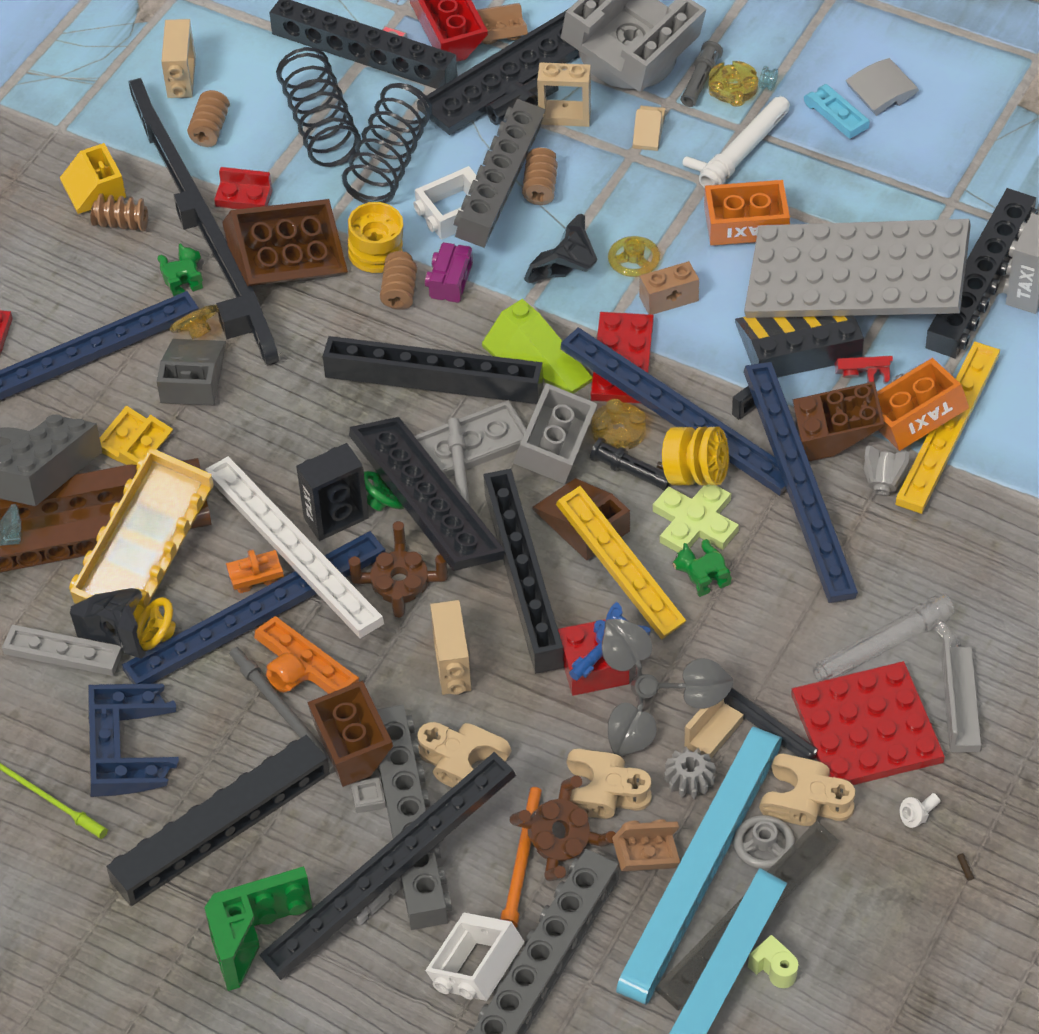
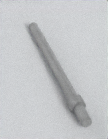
M451 418L448 420L450 432L448 447L453 457L456 489L470 505L463 455L465 440L461 435L459 419Z

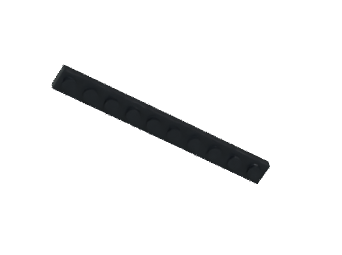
M493 752L259 954L264 963L280 980L283 979L516 776L514 770Z

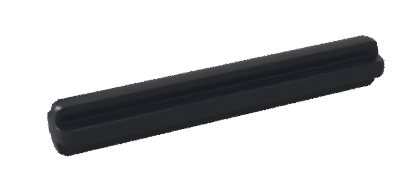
M733 687L731 688L728 695L724 698L725 704L744 714L743 717L759 729L782 737L781 745L796 756L810 760L816 758L818 751L816 747Z

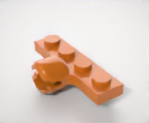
M274 616L255 630L254 638L279 656L267 664L266 677L275 690L283 693L289 692L303 681L309 680L329 694L359 682V677L278 617Z

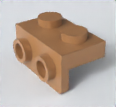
M520 3L477 9L488 30V35L482 41L484 44H493L498 39L504 38L517 40L522 35L528 34L527 24L522 17Z
M665 819L655 820L651 823H639L636 820L624 823L621 826L622 828L612 837L621 871L676 868L680 864L673 834L679 829L677 821L666 822Z

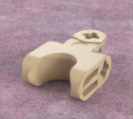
M436 722L424 724L418 731L421 759L435 765L436 767L433 770L434 776L440 782L452 788L474 770L471 766L475 762L485 760L493 752L504 761L511 754V747L504 738L469 723L463 724L458 732Z
M573 749L569 752L566 762L571 773L591 780L590 784L572 790L570 800L584 809L588 817L608 819L614 816L616 807L639 811L650 805L652 800L650 790L651 778L644 770L624 768V759L613 753L584 749Z
M778 754L774 757L771 765L774 776L780 781L790 783L795 788L785 793L767 792L762 797L759 805L763 815L773 816L784 822L801 826L814 825L817 816L830 818L835 821L847 820L852 816L854 812L855 788L849 781L829 777L830 769L828 766L818 761L787 754Z

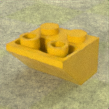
M105 143L80 151L60 176V181L77 214L91 210L94 201H97L100 193L104 195L105 202H107L109 195L114 196V201H118L119 196L126 198L122 175Z

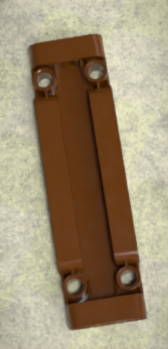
M199 458L183 460V462L201 469ZM124 465L74 475L36 506L0 499V572L86 556L89 550L93 551L97 544L96 539L100 529L103 526L106 527L111 519L110 512L116 502L120 503L123 498L124 487L130 478L133 479L136 475L137 465ZM207 499L190 529L212 525ZM137 504L125 528L152 540L154 536L158 535L161 538L167 539L177 520ZM119 537L112 551L139 545Z

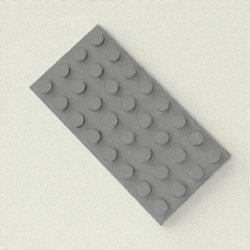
M946 219L759 225L744 309L746 318L960 313L971 229L970 220Z

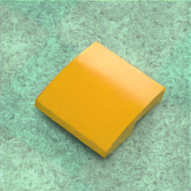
M126 405L100 436L102 453L125 465H137L141 456H146L150 448L158 450L173 432V429L151 414L148 418H145Z

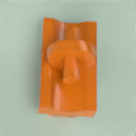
M254 550L247 551V558L226 563L233 589L238 590L240 594L250 591L253 587L252 585L263 582V584L268 586L278 581L279 578L284 577L276 550L255 555Z

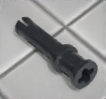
M602 437L595 442L590 453V460L594 462L597 460L609 465L613 471L623 470L663 491L670 487L671 484L667 481L664 471L628 455V451L623 447L617 448L606 443V440Z

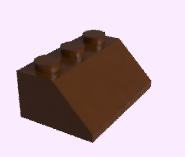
M363 680L307 702L315 728L342 787L371 776L391 750L393 743Z

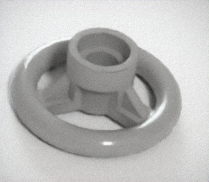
M759 815L745 820L737 828L734 835V848L737 855L746 864L755 868L772 869L784 864L791 857L795 848V838L790 827L782 820L773 816ZM753 827L752 840L743 843L745 833ZM777 828L785 836V849L776 843ZM759 849L761 851H769L776 858L761 860L754 858L748 853Z

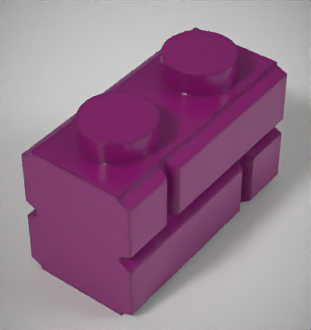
M443 242L439 252L433 253V270L427 271L425 278V287H429L431 299H446L447 301L457 303L461 301L473 265V254L470 246H456L452 243Z

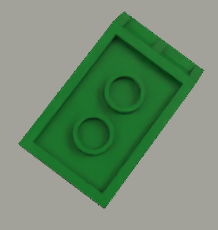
M304 866L214 893L204 907L211 940L227 991L240 988L260 948L254 926L271 924L276 919L289 915H300L306 910L313 908L308 877Z

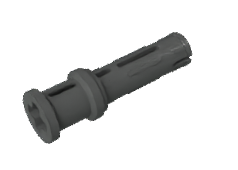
M705 41L701 47V55L695 59V70L680 99L682 104L687 107L696 105L708 76L715 72L717 59H720L723 55V48L717 42Z

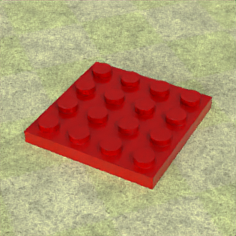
M904 661L792 688L791 696L810 744L818 749L816 759L818 762L828 766L830 769L829 777L844 779L852 785L944 763V753Z

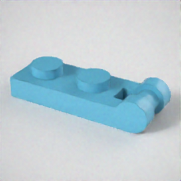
M827 84L820 86L817 92H810L804 96V102L810 109L814 108L849 139L869 128L870 120Z

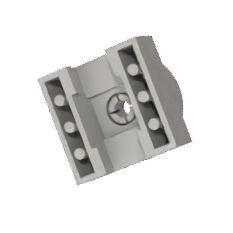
M578 0L565 13L561 39L579 51L583 64L591 65V73L601 81L612 87L636 89L641 92L644 88L664 80L673 70L677 57L700 36L706 9L693 0H675L669 6H666L659 0Z

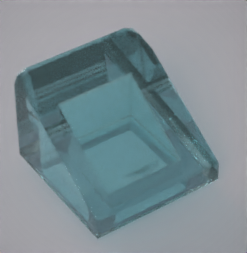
M12 504L0 521V545H14L21 542V520L16 504Z

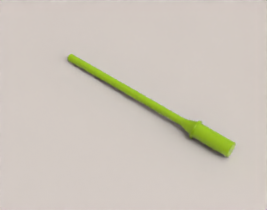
M0 763L1 771L69 814L77 826L80 825L100 839L107 835L108 829L88 817L85 812L72 810Z

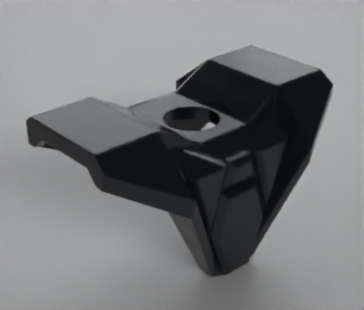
M578 214L566 226L560 243L556 248L541 252L530 263L524 277L527 283L553 277H566L574 268L585 272L591 270L597 262V257L585 231V215Z
M130 587L99 593L72 605L70 615L77 637L118 645L125 654L142 659L146 653L139 643L137 636L138 624L133 615L142 598L141 591ZM106 621L111 623L115 629H108Z

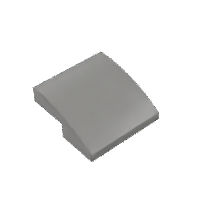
M890 58L873 63L846 80L847 85L876 116L894 102L900 106L919 91L917 86Z

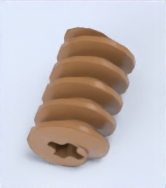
M209 90L200 95L187 129L188 135L194 143L203 147L216 145L226 118L225 116L228 113V107L230 106V102L224 94L215 90Z
M535 148L528 152L526 156L522 194L527 201L535 205H546L554 199L558 162L556 161V153L552 150Z
M100 193L97 201H94L92 205L90 221L93 226L99 223L101 227H106L109 224L111 228H117L119 225L124 230L129 226L133 231L139 228L144 232L148 224V209L144 204L143 198H140L138 204L135 205L133 197H130L127 204H125L123 196H119L117 203H115L114 196L109 195L107 202H105L104 195Z
M395 251L388 254L385 258L380 300L385 306L397 310L407 309L413 303L417 265L413 262V258L409 253Z

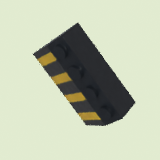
M854 316L741 317L735 319L736 327L751 365L772 362L777 377L835 366L837 359L858 358L863 355L864 337Z

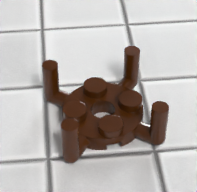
M396 521L393 523L394 552L379 554L372 566L371 572H361L360 559L356 556L349 559L351 581L354 584H371L376 594H380L383 596V600L392 603L394 616L400 618L404 615L405 603L416 599L415 596L421 591L423 593L427 588L428 582L446 581L448 570L447 562L439 554L435 557L436 571H427V566L419 553L406 551L404 524L401 521ZM396 574H404L407 576L405 579L400 581L394 580L392 578Z
M578 775L562 781L558 799L545 802L532 815L528 810H521L512 814L509 819L512 825L528 829L530 842L533 843L539 855L547 859L544 873L547 881H554L565 876V868L558 866L560 861L569 860L579 855L587 844L600 847L612 844V837L616 834L614 831L603 834L590 832L587 812L570 801L572 790L582 785V778ZM555 822H560L565 827L566 832L562 839L555 837L552 832V826Z

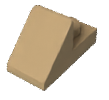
M640 105V109L636 110L633 136L634 149L658 151L665 119V108Z

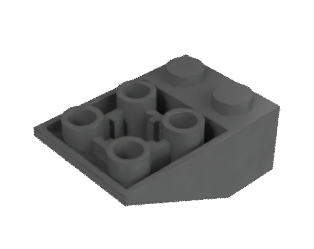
M172 339L161 359L156 381L160 403L215 405L226 341Z

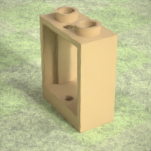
M190 19L165 20L161 63L167 98L193 97L196 61Z
M539 63L537 79L538 107L546 109L541 125L589 127L591 116V65ZM546 85L582 87L583 101L546 100Z
M460 601L430 604L433 640L442 695L471 691L469 656Z

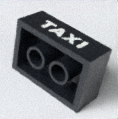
M348 443L331 448L329 451L312 459H307L296 466L303 517L319 541L369 518L363 465Z

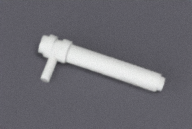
M782 96L775 97L721 154L715 155L708 163L686 156L683 159V166L700 171L699 182L704 188L707 185L724 184L734 174L735 168L789 112V101Z

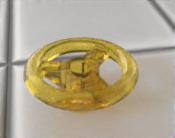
M628 236L619 239L610 247L608 261L616 272L624 276L639 277L640 275L652 272L658 266L660 251L657 245L647 238ZM624 246V251L616 255L617 251ZM645 246L652 252L651 262L644 258ZM620 263H636L642 268L629 269L621 266Z
M209 305L198 309L174 322L170 326V331L172 333L188 331L192 339L201 337L211 331L206 320L214 316L219 311L217 305Z

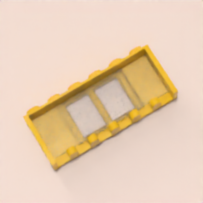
M150 448L146 456L142 455L139 459L136 475L133 479L130 478L127 481L123 490V498L120 503L116 502L110 512L111 519L106 527L103 526L100 529L93 551L89 550L83 560L84 567L79 575L76 574L73 577L69 586L74 603L99 593L130 587L139 589L142 593V598L133 612L136 622H138L142 612L151 601L214 486L212 474L153 448Z

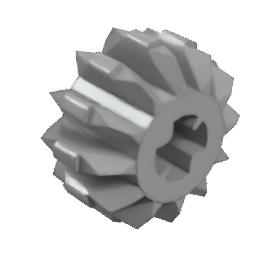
M687 746L683 753L674 751L672 758L666 761L664 778L669 783L671 792L679 790L681 798L688 793L695 799L697 792L706 795L708 787H713L716 767L711 762L709 753L701 755L699 747L694 752H690Z

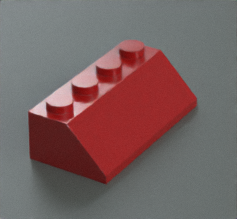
M410 0V4L432 47L456 54L457 62L466 60L488 35V30L472 0Z

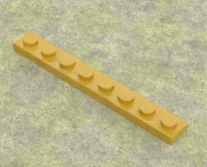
M974 341L956 377V380L962 384L969 409L928 433L896 497L895 505L920 514L923 513L999 358L1000 349Z

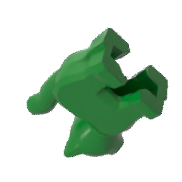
M181 243L178 246L179 261L168 263L167 257L162 254L157 258L164 282L170 288L173 296L185 292L180 287L182 284L188 283L193 292L203 288V278L197 266L201 259V254L190 247H184Z
M704 539L701 542V548L706 553L701 558L696 559L689 546L683 543V549L677 552L676 558L673 561L675 570L687 573L691 582L696 585L699 597L710 592L711 589L708 585L712 580H717L720 589L729 586L732 580L730 571L725 565L724 557L711 546L708 539Z

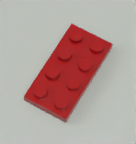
M600 312L597 340L649 373L654 315ZM593 372L591 401L640 403Z

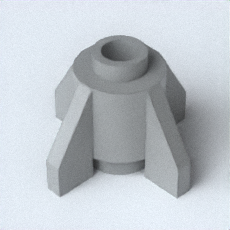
M866 446L863 470L868 486L873 489L875 494L886 496L890 492L896 491V488L907 476L909 452L903 451L894 454L891 452H880V450L872 446Z

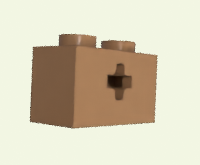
M690 261L639 276V297L647 313L651 315L699 301V278Z

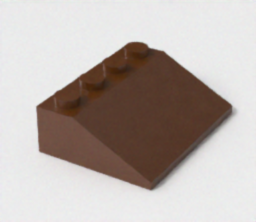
M329 199L230 210L222 222L228 247L247 286L348 273Z

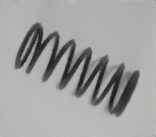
M304 47L296 49L285 55L279 62L276 70L277 79L282 85V91L287 98L288 107L293 111V119L298 124V132L303 137V145L307 149L309 159L314 164L322 167L341 165L347 162L351 155L356 153L355 146L361 140V136L354 125L352 115L348 111V104L343 99L342 90L338 86L337 78L332 73V66L326 54L317 48ZM303 51H313V52L317 53V54H314V53H303V54H297V55L291 57L292 55H294V54H296V53H299V52H303ZM313 57L324 63V67L314 65L302 67L293 71L285 80L282 78L284 67L297 58ZM314 69L322 71L317 79L306 80L298 85L288 83L295 74L304 70ZM326 74H328L327 79H322ZM317 82L325 83L316 93L303 98L293 96L298 89L311 87ZM328 85L333 87L332 92H326L324 90L328 87ZM287 88L293 89V90L290 92V94H289V92L287 91ZM320 95L330 96L321 106L311 110L302 111L299 109L304 101ZM333 98L338 100L337 105H331L329 103L333 100ZM292 100L299 102L294 106ZM321 109H335L329 117L319 122H304L306 117ZM339 111L344 113L343 118H335V115ZM298 114H304L301 119L298 118ZM333 121L340 122L339 125L323 129L315 136L309 135L319 125ZM303 126L310 127L306 132L303 131ZM340 129L348 130L347 135L337 145L328 149L318 150L312 148L316 140L330 137ZM333 130L328 134L322 135L327 131ZM353 133L355 138L353 147L341 159L323 163L313 156V152L327 153L336 150Z
M392 83L382 89L380 100L374 106L375 113L370 115L368 126L361 133L362 140L358 141L355 146L356 153L351 155L348 161L349 167L341 175L342 184L346 191L353 198L364 204L373 202L369 200H383L379 202L385 204L392 201L399 187V181H401L405 174V168L411 161V154L417 148V141L420 140L424 133V127L432 115V104L428 97L420 89L404 83ZM392 88H400L417 96L424 106L425 117L421 118L419 113L403 100L385 98L387 91ZM385 102H396L404 105L414 113L417 120H407L393 113ZM381 104L384 107L385 111H379V107ZM381 115L392 116L403 122L409 129L393 126L385 121ZM378 117L384 125H373L374 118ZM410 124H419V125H418L417 127H414V128H413ZM374 128L389 131L402 142L386 139L377 133ZM371 130L380 140L367 138L368 131ZM397 131L411 132L413 139L406 141ZM368 142L381 144L390 149L396 156L381 153L370 146ZM362 144H365L373 153L360 152V147ZM391 145L405 146L406 153L400 155ZM362 156L375 158L384 163L389 169L371 165ZM358 157L363 164L354 165L353 162ZM381 157L398 159L400 166L393 168ZM364 168L380 174L387 182L380 183L368 180L357 173L355 169ZM352 171L357 178L370 185L390 186V192L377 197L362 194L350 186L347 181V175ZM383 172L392 173L394 180L391 181Z

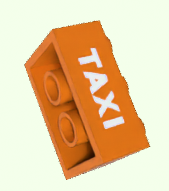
M783 180L705 186L704 210L710 246L756 242L759 225L790 224Z
M934 358L929 359L877 391L885 427L878 431L899 451L969 409L962 384Z

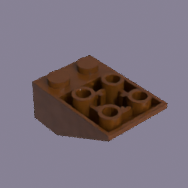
M875 381L792 399L801 442L808 461L835 456L885 427Z
M575 478L534 505L532 510L587 561L595 556V554L557 507V501L581 486L620 537L630 532V510L612 493Z

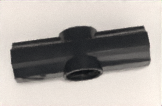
M538 77L526 84L521 82L513 83L508 88L506 95L486 105V113L490 121L494 125L504 121L508 107L513 108L517 99L537 106ZM546 85V97L557 92L559 87Z

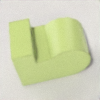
M770 935L749 954L748 968L756 975L764 970L769 975V979L774 986L788 988L796 981L798 960L774 936Z

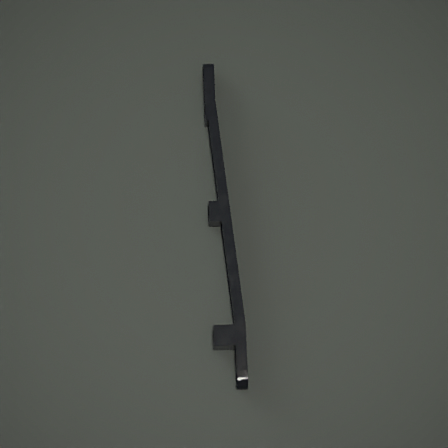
M142 79L129 80L130 93L149 143H154L180 192L174 194L176 212L183 230L198 226L236 297L216 303L219 322L226 340L252 333L265 365L278 362L279 356L274 339L253 288L247 286L225 237L155 112Z

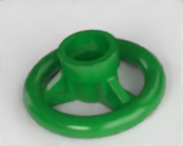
M364 471L365 487L368 492L367 504L377 511H383L386 506L399 510L404 509L403 505L378 473Z

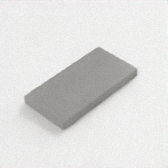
M509 400L459 419L461 435L465 440V450L463 451L465 470L518 450L526 427ZM448 423L415 436L447 477L455 474L452 452L449 451L448 438L450 437Z

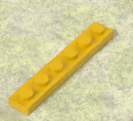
M581 486L557 501V507L661 640L686 622V619Z

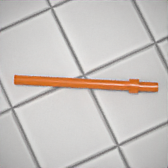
M538 787L530 788L526 810L531 815L539 807L542 790ZM526 828L521 830L506 908L502 910L500 920L511 921L515 928L518 927L520 917L517 911L531 847L528 829Z

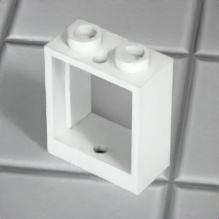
M469 166L415 189L416 201L413 202L416 213L425 218L430 231H435L441 240L456 234L457 226L453 225L458 210H463L460 207L442 215L433 203L460 191H464L468 195L472 181L476 180V174Z
M463 913L425 971L433 981L434 988L443 994L452 993L470 1000L475 998L487 1001L524 944V940L511 921ZM476 943L491 946L473 976L457 973Z

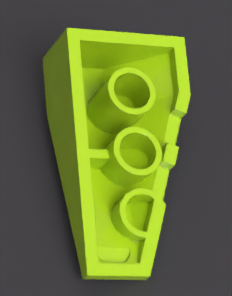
M524 299L517 301L500 313L482 342V347L495 357L543 362L544 382L572 394L592 382L593 377L584 366L560 350L562 342L560 337L540 313Z

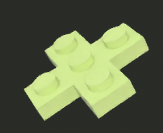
M708 484L704 485L691 499L668 487L653 503V512L671 521L670 525L660 535V543L679 552L683 549V543H686L690 548L700 537L708 539L711 544L723 550L739 532V524L720 515V512L731 501V493L716 485Z

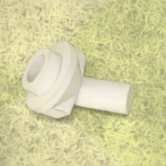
M934 793L922 803L914 797L904 799L900 806L902 822L910 828L926 823L929 816L928 813L941 800Z

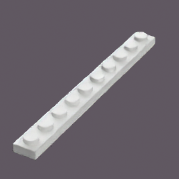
M229 456L205 469L206 472L212 474L213 484L359 638L384 625L383 616Z

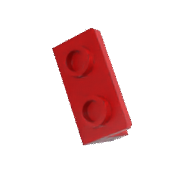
M220 167V184L214 199L215 207L245 209L268 206L272 194L271 175L269 172Z

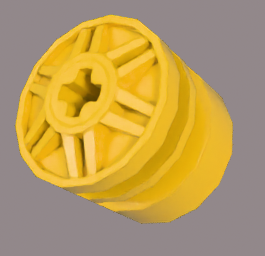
M368 202L354 209L348 218V257L352 264L362 271L382 273L386 256L395 251H402L403 217L397 209L389 204Z
M671 427L666 432L662 448V465L667 481L671 485H694L695 482L698 485L722 484L725 480L729 464V448L724 431L720 427H698L696 430L693 427Z

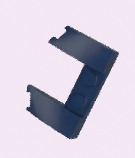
M163 684L88 685L90 797L138 793L168 785L169 779L165 777L170 768L176 769L178 767L179 757L121 758L119 721L176 712L175 701L172 700L165 703L160 696V693L164 691Z

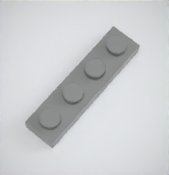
M17 625L11 626L2 646L5 655L114 676L123 654L122 648L118 645Z

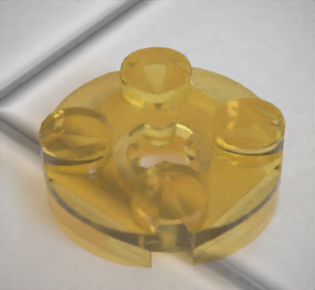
M732 61V65L725 66L724 62L712 68L709 73V94L720 101L730 103L732 106H742L745 101L751 99L758 91L759 81L756 76L757 72L751 65L741 61Z
M618 399L609 400L606 405L600 407L594 413L591 419L595 442L602 437L606 440V443L614 447L625 448L629 446V449L637 447L646 435L645 413L636 406L621 402ZM622 424L625 428L619 427L614 429V425Z

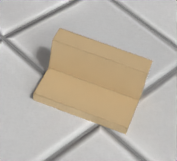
M724 699L710 708L700 709L685 726L684 747L687 746L693 752L699 747L701 755L709 753V756L712 758L743 722L744 714L725 704Z

